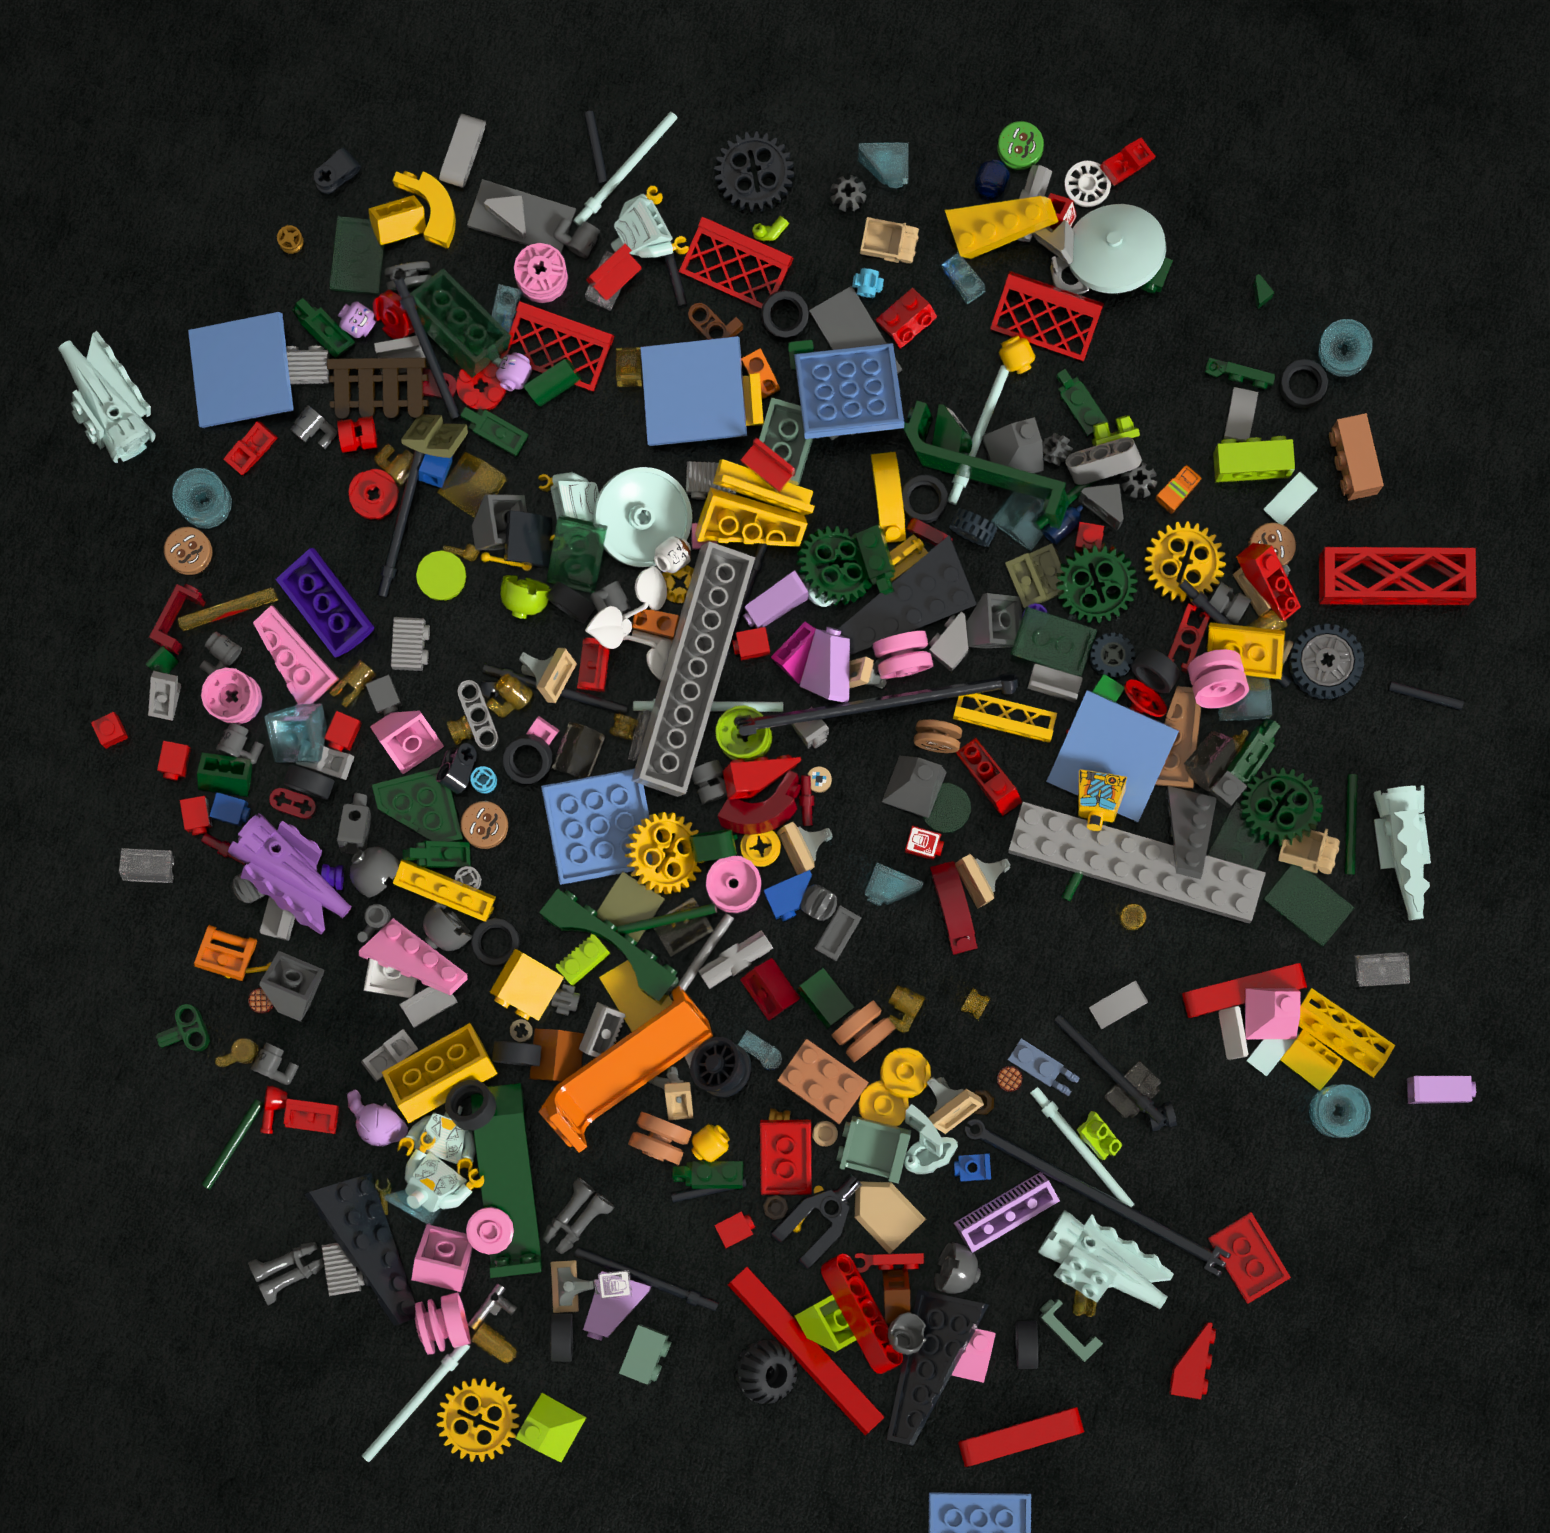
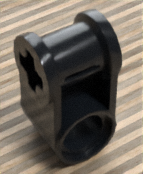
M341 148L315 170L314 180L316 187L322 193H332L344 182L354 177L361 169V165L346 148ZM323 177H325L326 179H329V178H330V181H329V182H326L325 180L322 181V178H323Z
M464 743L458 746V748L448 749L436 775V781L456 794L461 793L468 785L469 776L476 761L477 754L475 748L471 744Z

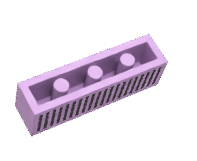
M1039 1172L956 1221L954 1225L964 1243L973 1253L1058 1203L1060 1200L1049 1180Z

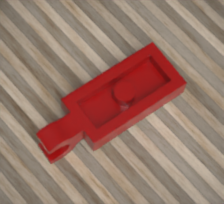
M858 1253L855 1255V1258H863L865 1260V1266L857 1268L860 1273L867 1271L871 1265H878V1270H894L893 1264H904V1269H919V1264H924V1253L883 1255Z

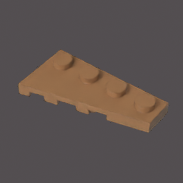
M1177 686L1164 724L1179 730L1155 785L1193 788L1201 706L1196 703L1192 687Z

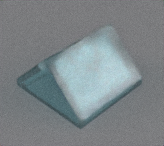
M1014 491L991 522L1032 551L1044 535L1042 531L1049 525L1048 523L1041 530H1038L1033 524L1045 513L1043 510L1045 500Z

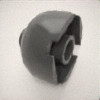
M374 846L363 851L359 850L352 857L349 876L353 885L361 894L366 897H372L387 887L384 882L388 877L393 880L399 869L400 862L385 848Z
M436 902L428 910L423 920V929L427 935L425 941L433 949L439 947L444 951H453L461 948L472 938V935L469 934V928L453 911L446 913L444 909L447 906Z
M954 1242L952 1244L948 1243L945 1246L937 1264L942 1266L940 1274L935 1273L936 1290L950 1294H960L968 1290L973 1283L978 1282L981 1270L978 1268L975 1253H972L970 1248Z

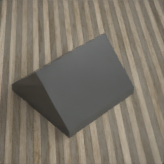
M1119 484L1084 488L1080 493L1078 501L1117 531L1124 519Z

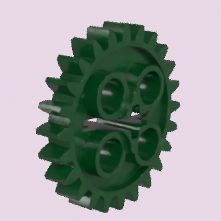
M828 526L823 532L817 529L814 535L810 534L806 539L807 541L801 544L800 547L802 549L797 553V556L800 558L796 565L802 567L797 574L805 575L802 582L803 584H810L807 589L808 592L815 590L816 599L823 595L824 603H827L830 598H832L834 605H837L840 599L844 605L850 600L854 603L859 597L862 598L872 586L859 543L856 541V533L851 537L848 536L847 528L843 533H840L838 526L832 532ZM841 550L847 552L848 556L844 555ZM818 553H821L825 559L821 558ZM847 572L851 573L855 579L848 576ZM824 576H828L832 582L827 581Z
M1093 542L1092 548L1089 550L1083 544V552L1079 553L1078 550L1073 549L1075 557L1072 558L1066 555L1065 558L1068 565L1060 564V568L1064 573L1056 574L1057 579L1061 580V582L1056 583L1057 589L1061 590L1058 592L1059 599L1065 598L1062 601L1063 607L1070 606V614L1078 611L1077 617L1079 620L1086 615L1089 623L1093 616L1097 618L1098 623L1101 622L1102 616H1106L1108 621H1110V613L1120 616L1118 609L1121 607L1127 610L1128 607L1125 601L1134 600L1129 593L1137 592L1136 587L1131 585L1138 582L1136 576H1131L1136 572L1135 568L1129 567L1131 560L1130 558L1124 559L1125 554L1123 551L1116 554V547L1114 545L1108 551L1105 543L1101 545L1100 549H1097L1095 542ZM1089 563H1092L1105 598L1104 602H1101L1088 567ZM1103 563L1111 565L1109 570L1104 572L1098 570V568ZM1080 571L1087 573V576L1082 580L1074 578ZM1110 586L1119 587L1114 594L1106 592ZM1087 594L1095 595V598L1090 602L1082 600Z
M1271 768V775L1269 776L1264 771L1261 773V779L1254 776L1253 784L1248 783L1246 787L1247 792L1242 794L1241 808L1244 810H1242L1241 816L1242 818H1247L1245 826H1252V834L1259 831V840L1264 839L1266 836L1269 837V844L1274 839H1278L1279 846L1282 845L1283 840H1287L1289 845H1292L1293 838L1302 842V834L1310 837V829H1317V822L1321 821L1320 813L1323 810V805L1320 804L1322 796L1317 795L1318 787L1310 788L1312 785L1311 779L1304 782L1303 773L1296 777L1294 776V769L1289 774H1286L1284 768L1281 769L1280 774H1277L1275 769ZM1281 789L1283 792L1275 793L1272 790ZM1293 790L1294 792L1287 798L1288 793ZM1301 801L1304 803V805L1298 806L1295 805L1293 802ZM1265 807L1268 808L1270 811L1262 812L1259 810V808ZM1277 807L1280 808V811L1278 812L1276 819L1273 823H1270V821L1273 819V817H1275L1277 813ZM1288 820L1291 822V824L1285 825L1282 824L1280 821Z

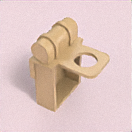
M867 217L860 254L880 257L886 261L899 263V260L904 263H912L916 253L915 247L919 238V229L906 226V223L900 224Z
M1325 829V833L1311 830L1310 837L1302 834V842L1293 838L1292 845H1289L1287 840H1284L1278 861L1303 867V870L1317 873L1319 869L1324 874H1331L1335 866L1336 854L1339 852L1340 841L1327 836L1328 829Z

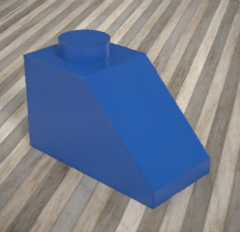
M810 870L764 890L775 919L781 918L782 921L796 916L795 911L799 910L802 898L812 877Z

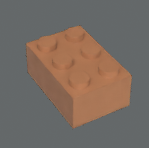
M1367 413L1337 419L1331 429L1332 432H1329L1331 446L1336 447L1338 456H1335V465L1337 471L1341 470L1343 480H1340L1343 495L1347 494L1348 501L1377 495L1384 485Z
M808 1039L805 1040L777 1080L839 1125L869 1083Z

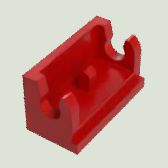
M596 638L583 639L577 689L605 692L610 649L601 645Z
M287 1099L284 1116L285 1127L335 1134L339 1106Z

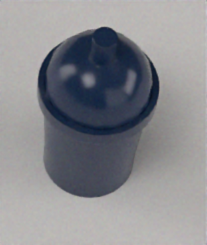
M1081 505L1077 508L1067 507L1061 528H1053L1049 524L1042 531L1044 536L1051 543L1057 545L1071 531L1078 528L1079 522H1081L1080 511L1083 507Z

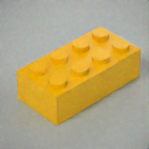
M469 1023L382 1071V1074L398 1108L408 1123L444 1104L450 1090L459 1082L468 1079L484 1082L495 1076L497 1072L479 1036Z

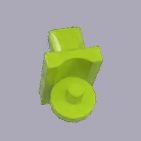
M1126 415L1115 419L1118 431L1110 433L1107 422L1093 425L1095 438L1091 440L1093 446H1097L1124 437L1134 438L1140 436L1139 429L1134 427L1130 416Z
M1091 1111L1087 1121L1077 1129L1081 1140L1090 1146L1099 1159L1105 1160L1109 1154L1116 1155L1122 1147V1143L1115 1137L1096 1112Z

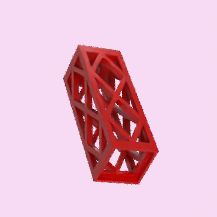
M1324 547L1319 554V604L1469 605L1476 598V548ZM1335 561H1347L1335 568ZM1372 562H1377L1381 566L1393 572V574L1388 573L1387 571H1385L1384 569L1380 568ZM1389 562L1411 563L1399 569ZM1436 562H1441L1445 564L1449 568L1458 572V575L1454 574L1453 572L1449 571L1448 569L1444 568ZM1363 564L1385 579L1367 589L1344 574ZM1427 564L1450 579L1432 589L1409 574ZM1336 578L1342 580L1343 582L1347 583L1348 585L1352 586L1358 591L1352 590L1351 588L1336 580ZM1400 579H1405L1423 591H1418ZM1394 583L1406 591L1382 590ZM1458 584V591H1447ZM1335 587L1342 591H1335Z

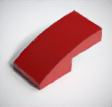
M1139 138L1125 146L1118 154L1104 161L1099 167L1115 186L1144 167L1156 156L1144 140Z
M257 421L245 437L234 445L224 460L237 472L244 475L278 437L260 421Z

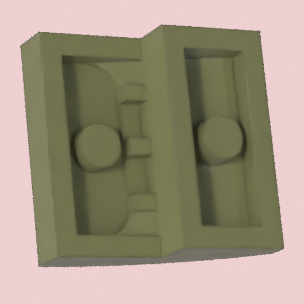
M422 415L415 419L401 441L402 444L418 452L437 457L451 458L468 434L467 425L443 424L442 415Z
M1053 543L1005 563L1024 608L1031 604H1039L1057 597L1058 592L1061 591L1056 587V583L1061 582V580L1057 579L1056 574L1064 572L1060 568L1062 562Z
M622 872L598 909V914L595 917L603 922L607 919L616 927L653 918L665 898L652 890H646V886L638 884L637 880ZM645 930L627 935L638 942Z

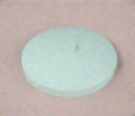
M1127 204L1103 206L1086 214L1073 227V262L1069 266L1074 276L1082 284L1093 290L1103 293H1122L1136 289L1156 275L1165 259L1166 241L1162 227L1154 216L1139 207Z
M631 468L612 477L601 489L594 506L593 522L599 542L613 558L630 566L651 567L653 565L656 566L654 561L656 547L669 537L675 536L687 541L691 531L692 509L685 490L672 476L654 468Z

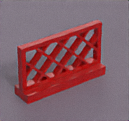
M702 217L679 272L762 308V303L756 300L754 291L766 286L770 295L779 291L794 258ZM701 234L711 237L714 244L713 248L701 252L698 245ZM715 239L723 244L717 246ZM729 245L734 248L737 257L723 262L719 249ZM695 248H696L697 251H698V254L693 255L694 250H695ZM716 250L720 264L707 268L702 255ZM738 250L743 251L746 254L740 256ZM752 255L756 257L759 267L746 272L741 259ZM700 256L704 270L697 273L686 270L690 260ZM760 259L768 264L762 266ZM738 260L743 273L729 278L725 265ZM772 265L781 268L778 279L768 282L764 269ZM722 267L727 280L719 283L713 282L709 271ZM761 270L765 284L752 288L747 275ZM706 273L708 279L700 275ZM745 277L749 290L742 293L735 292L731 281ZM728 283L729 286H730V289H729V288H726V287H724V286H722V285ZM776 283L772 291L770 285ZM751 293L753 299L744 295Z
M1010 271L990 329L1012 337L1019 335L1020 338H1026L1029 343L1084 361L1104 303ZM1009 289L1019 292L1023 301L1011 307L1006 298ZM1024 294L1029 295V296H1032V297L1026 299V297H1025ZM1036 298L1043 300L1047 309L1034 315L1028 302ZM1048 302H1049V303H1052V304H1055V305L1052 306V307H1050L1049 304H1048ZM1005 303L1008 309L1002 311ZM1025 304L1031 317L1018 322L1013 309ZM1060 306L1066 308L1070 317L1057 323L1051 310ZM1071 310L1078 312V314L1073 315ZM1010 312L1015 325L1009 328L997 325L1000 316ZM1049 312L1054 325L1041 330L1036 318ZM1083 314L1093 317L1091 326L1081 331L1075 318ZM1033 320L1038 333L1032 336L1025 335L1020 325ZM1072 320L1078 333L1065 339L1059 326ZM1017 327L1019 332L1013 331L1012 329ZM1056 328L1062 341L1056 344L1048 343L1044 333ZM1088 332L1087 338L1085 340L1083 334ZM1041 336L1042 340L1036 339V337ZM1080 336L1084 344L1081 354L1071 351L1067 341ZM1064 343L1066 349L1059 347V345Z
M519 301L516 309L517 313L501 358L503 359L504 356L508 355L511 345L520 341L526 353L524 356L530 360L529 364L532 366V369L544 373L547 371L546 367L550 365L553 367L554 363L565 358L569 359L572 363L569 356L582 350L588 363L577 368L576 371L578 372L590 366L594 376L590 385L581 381L575 385L594 391L615 336ZM523 318L530 321L534 331L521 336L518 330L520 319ZM535 323L542 325L543 327L537 329ZM546 328H551L554 330L557 339L545 345L539 332ZM558 331L567 335L560 337ZM515 333H517L518 339L513 341ZM536 334L542 347L529 352L523 339ZM570 336L576 337L580 348L568 353L562 340ZM581 340H584V341H587V342H590V343H588V344H586V345L583 346V343H582ZM559 342L565 355L552 361L546 348ZM594 344L603 347L600 358L591 361L585 349ZM544 350L549 363L540 367L536 366L531 355ZM598 362L597 367H596V370H595L594 367H593V364H595V363Z

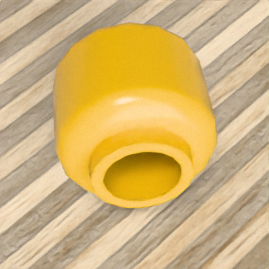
M1018 335L1001 343L1002 348L999 350V355L1007 371H1017L1018 374H1021L1031 369L1030 363L1035 360V354L1026 338H1020Z
M706 1125L692 1137L693 1148L691 1150L698 1160L704 1159L708 1162H714L728 1150V1141L730 1139L719 1125Z

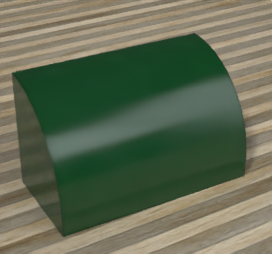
M564 359L525 384L524 388L538 406H542L582 379L570 360Z
M202 752L197 771L198 790L248 797L252 759Z
M824 968L797 989V992L826 1029H829L854 1008Z

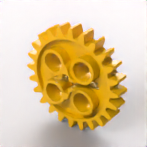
M1188 521L1184 528H1181L1179 522H1176L1175 530H1172L1167 525L1166 534L1161 531L1157 533L1160 540L1151 539L1150 542L1155 548L1147 547L1146 552L1152 556L1145 557L1144 562L1151 564L1145 568V572L1153 573L1148 578V581H1157L1154 590L1162 587L1161 596H1165L1169 592L1171 593V601L1177 595L1180 596L1181 603L1188 596L1178 587L1179 583H1177L1176 579L1182 562L1179 560L1184 558L1189 542H1193L1188 558V563L1190 564L1186 566L1182 580H1187L1186 574L1189 572H1195L1199 576V582L1190 584L1198 592L1205 590L1210 594L1213 591L1210 584L1219 585L1220 582L1215 577H1223L1224 575L1218 568L1225 567L1226 565L1225 562L1219 561L1220 558L1225 556V553L1217 552L1222 544L1213 543L1216 537L1215 534L1210 537L1206 536L1208 528L1200 532L1198 523L1194 529H1191ZM1173 541H1179L1183 544L1184 549L1181 552H1175L1171 549L1170 544ZM1196 549H1203L1207 553V558L1205 560H1198L1194 555V551ZM1166 564L1173 565L1176 573L1171 576L1166 575L1163 572V566Z
M662 812L658 814V817L656 814L649 815V820L647 818L641 819L642 826H634L637 834L632 833L628 835L633 840V843L625 844L627 848L631 849V853L625 854V857L632 858V862L628 863L627 867L635 868L631 876H640L638 884L647 882L646 890L654 888L655 893H661L663 890L664 894H670L672 890L679 892L681 887H689L688 881L696 880L693 873L701 872V869L696 865L702 862L694 861L689 839L690 836L697 834L699 831H690L692 823L683 824V816L675 820V813H670L666 816V813ZM658 830L662 833L663 836L661 842H659L656 838V833ZM679 842L682 843L684 848L682 854L677 849ZM647 853H650L652 856L651 865L646 861ZM669 864L672 865L674 870L672 876L667 872Z
M472 1379L470 1387L466 1381H463L462 1390L454 1386L455 1395L446 1393L445 1396L449 1402L440 1403L445 1408V1412H439L437 1415L444 1418V1421L437 1423V1426L444 1427L445 1430L439 1436L448 1437L444 1445L452 1443L454 1445L452 1453L461 1450V1459L467 1453L470 1454V1461L472 1462L476 1455H479L481 1462L484 1461L485 1454L494 1459V1451L496 1450L498 1453L503 1454L501 1446L510 1447L511 1443L507 1440L508 1437L516 1438L517 1436L511 1431L512 1428L519 1427V1424L514 1423L513 1419L519 1417L520 1414L512 1413V1409L517 1407V1404H509L508 1401L512 1398V1394L506 1397L503 1396L505 1387L498 1391L495 1390V1381L490 1387L487 1386L486 1379L482 1380L481 1385H478L476 1379ZM474 1396L478 1399L479 1405L476 1410H469L465 1406L467 1397ZM492 1406H497L502 1411V1416L497 1421L490 1419L488 1415L489 1409ZM461 1409L473 1416L481 1413L482 1420L499 1426V1430L496 1431L484 1424H479L476 1427L474 1426L475 1421L473 1419L458 1414L457 1411ZM460 1419L465 1420L468 1424V1430L465 1434H460L455 1430V1423ZM481 1430H488L491 1433L490 1443L482 1444L478 1440V1434Z

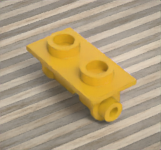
M914 534L890 551L895 568L894 577L890 578L891 582L928 553L924 548L923 542L919 538L917 539Z

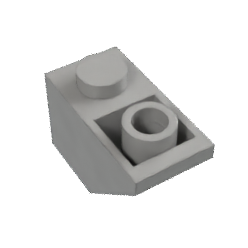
M962 612L958 616L953 614L944 625L947 627L942 635L937 633L928 644L931 646L929 653L951 672L968 653L965 614Z
M822 719L791 724L807 748L812 745L814 748H817L827 741L829 728Z

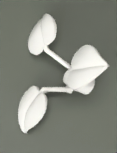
M653 565L643 570L636 579L635 591L638 599L644 602L642 606L626 614H621L620 610L616 607H605L594 616L585 631L608 649L617 648L622 640H631L651 646L652 649L648 651L646 656L647 663L652 673L661 680L672 643L668 640H660L656 645L653 641L629 635L632 630V624L628 620L629 617L645 610L648 606L652 610H659L665 603L667 597L666 582L659 569Z

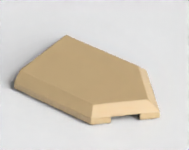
M860 1182L862 1186L855 1191V1218L890 1254L926 1219L891 1182Z

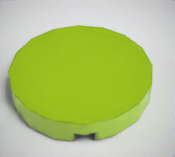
M446 551L432 552L425 556L418 565L416 573L417 583L422 592L429 598L434 600H450L457 596L464 588L466 582L465 567L461 560L453 553Z

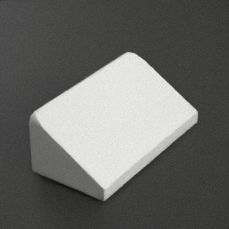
M1236 1006L1220 1010L1219 1019L1226 1058L1232 1060L1247 1057L1248 1049L1240 1007Z

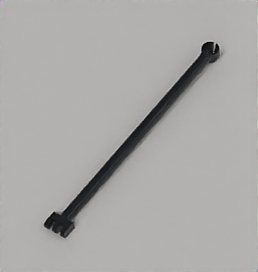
M1007 673L992 679L752 718L751 715L739 716L733 722L739 733L745 736L757 734L756 730L993 690L1001 689L1003 694H1012L1016 692L1018 687V677L1015 674Z
M978 1119L968 1122L970 1126L975 1124L980 1127L978 1134H972L970 1128L965 1126V1132L969 1138L981 1139L1207 1262L1204 1269L1220 1277L1222 1272L1217 1268H1213L1216 1263L1225 1268L1227 1263L1218 1259L1221 1254L1229 1259L1231 1254L1217 1246H1215L1213 1251L1207 1249L985 1128L982 1121Z

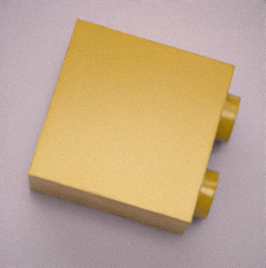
M515 949L490 993L497 996L494 1001L508 1008L511 1004L516 1007L515 1013L526 1020L531 1016L539 1021L564 977Z

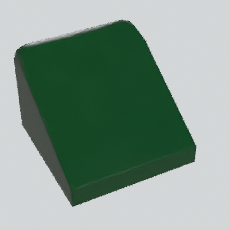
M1259 274L1253 281L1257 309L1268 302L1274 294V291Z
M813 340L788 342L791 370H796L794 354L814 352Z
M163 646L146 662V665L152 671L169 674L178 664V660Z

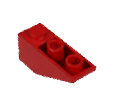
M1252 543L1236 556L1245 577L1282 621H1285L1301 607L1272 545Z
M976 738L956 752L1001 816H1004L1022 803L1016 787Z
M783 755L773 760H768V757H760L750 762H745L744 759L731 761L723 770L728 800L752 798L785 775L788 770H792L801 761V757L792 758L791 755Z
M1206 1322L1173 1367L1169 1394L1201 1399L1202 1394L1206 1395L1208 1379H1204L1205 1370L1210 1369L1212 1354H1208L1209 1344H1214L1216 1329L1212 1328V1323Z

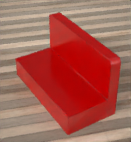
M626 243L586 279L605 301L610 299L641 270V266L629 254L632 250Z
M755 438L753 446L741 459V462L779 493L795 475V468L758 438Z

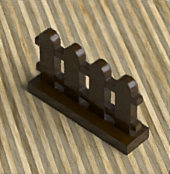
M426 358L327 359V369H334V376H329V382H334V401H330V408H335L336 416L341 419L350 416L351 407H359V413L362 417H373L375 407H383L386 417L395 418L399 414V407L407 406L411 417L417 418L422 416L424 406H428V400H424L423 381H428V374H423V368H429ZM382 368L383 375H374V369ZM399 368H407V375H399ZM350 369H358V376H350ZM383 381V401H375V382ZM399 381H407L408 400H399ZM350 382H358L359 401H351Z

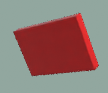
M760 1120L761 1195L812 1194L811 1120Z
M1252 1212L1207 1238L1213 1249L1217 1246L1231 1254L1229 1259L1221 1254L1219 1258L1227 1263L1225 1268L1247 1304L1291 1278Z

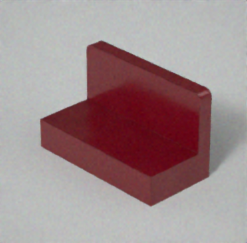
M772 958L755 967L740 979L768 1021L800 999Z

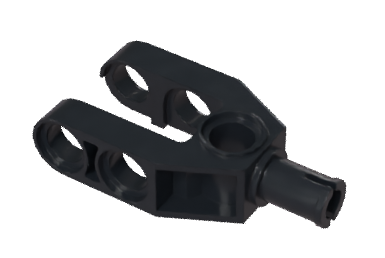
M850 1174L837 1190L828 1188L803 1197L773 1228L769 1235L778 1243L782 1242L814 1208H817L824 1217L830 1220V1224L828 1225V1230L817 1241H813L810 1249L797 1260L805 1269H808L841 1235L849 1211L847 1200L862 1184ZM829 1200H834L837 1204L835 1212L826 1213L824 1210L825 1203Z

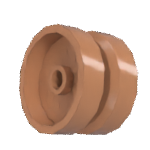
M874 1000L849 1016L842 1023L843 1025L831 1035L839 1045L846 1044L852 1038L856 1040L846 1051V1054L853 1062L864 1056L896 1028L889 1018H883L873 1025L872 1022L881 1014V1009Z
M641 1112L637 1125L650 1133L647 1136L639 1132H633L628 1145L642 1150L643 1154L660 1161L667 1160L679 1165L684 1153L681 1149L670 1144L672 1141L682 1145L688 1144L692 1132Z

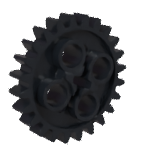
M758 131L755 132L754 138H750L749 133L745 132V139L742 140L736 135L735 144L729 140L727 141L729 150L725 148L720 149L724 157H716V162L721 165L714 167V172L720 173L715 176V182H722L718 186V191L726 190L723 198L728 199L732 197V206L740 202V210L749 205L750 212H753L754 206H758L762 212L763 204L773 208L772 200L780 203L781 198L779 194L788 195V191L784 186L792 187V181L787 178L794 177V172L788 170L793 167V162L786 161L790 158V152L782 153L785 145L782 144L777 147L776 137L770 142L768 141L767 133L761 139L759 138ZM749 151L753 152L755 168L758 171L757 176L760 192L758 193L755 191L748 156ZM761 153H767L771 158L767 162H760L757 157ZM736 158H744L746 164L742 167H737L733 164V161ZM765 177H773L775 183L771 186H766L762 183V180ZM742 181H747L751 184V187L746 191H742L738 188V184Z

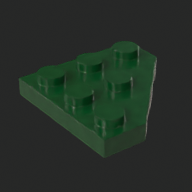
M440 767L372 784L378 810L431 841L455 842L463 840L452 792L436 781V775Z

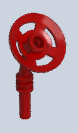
M1128 680L1125 683V692L1132 701L1130 709L1139 713L1145 712L1155 717L1165 715L1167 712L1166 704L1153 689L1137 680ZM1152 701L1156 704L1158 710L1153 709Z

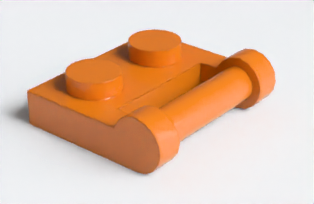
M208 925L194 966L243 981L251 956L255 950L257 939L251 937L249 939L216 930V927ZM214 939L244 948V952L228 949L211 942Z

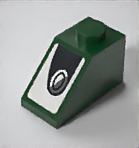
M939 404L932 445L968 455L972 450L970 434L951 409Z

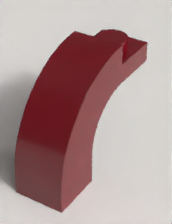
M788 770L776 792L763 802L747 803L739 799H727L717 815L721 826L731 829L736 833L755 835L772 831L783 825L797 810L794 798L798 796L801 790L798 774Z
M951 861L930 867L953 955L976 949L977 944L973 923L955 862Z

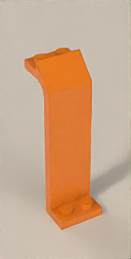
M680 985L671 991L674 1001H672L669 1007L563 1080L553 1089L539 1110V1113L567 1146H574L578 1152L587 1148L584 1132L594 1119L696 1049L704 1041L713 1037L708 1019Z

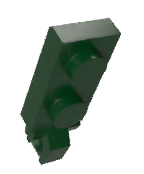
M303 298L296 302L292 311L299 318L298 320L301 325L335 359L353 346L354 340L321 307L319 309L316 307L312 308Z
M1209 358L1205 370L1206 374L1213 377L1227 374L1229 375L1228 379L1241 383L1243 379L1253 381L1252 386L1266 389L1267 386L1272 387L1275 379V374Z
M1066 369L1059 372L1056 378L1062 385L1058 389L1060 397L1088 437L1094 433L1093 425L1102 422L1108 423V420L1077 377L1072 380Z
M465 407L460 415L462 419L471 423L468 428L473 433L515 457L528 437V434L487 410L479 409L476 413Z
M875 525L856 533L872 584H877L880 593L884 595L894 592L890 578L894 577L895 568L882 527Z
M1266 718L1250 734L1226 772L1229 771L1247 786L1274 748L1273 742L1275 738L1273 737L1280 728V725L1274 720Z
M424 841L416 843V848L403 850V860H417V866L431 868L471 867L469 842Z
M743 1161L687 1162L686 1166L673 1167V1181L685 1182L686 1186H692V1189H742Z

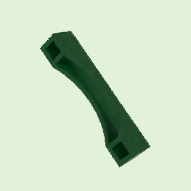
M557 889L539 912L541 916L560 931H578L594 934L613 944L625 955L632 965L640 990L662 1005L679 982L675 976L677 972L666 963L663 967L655 961L657 957L649 950L645 949L642 952L635 946L637 942L629 935L625 934L622 937L615 932L617 927L610 921L605 919L602 922L595 917L598 913L590 906L585 905L582 907L576 903L578 898L571 892L565 890L563 893Z

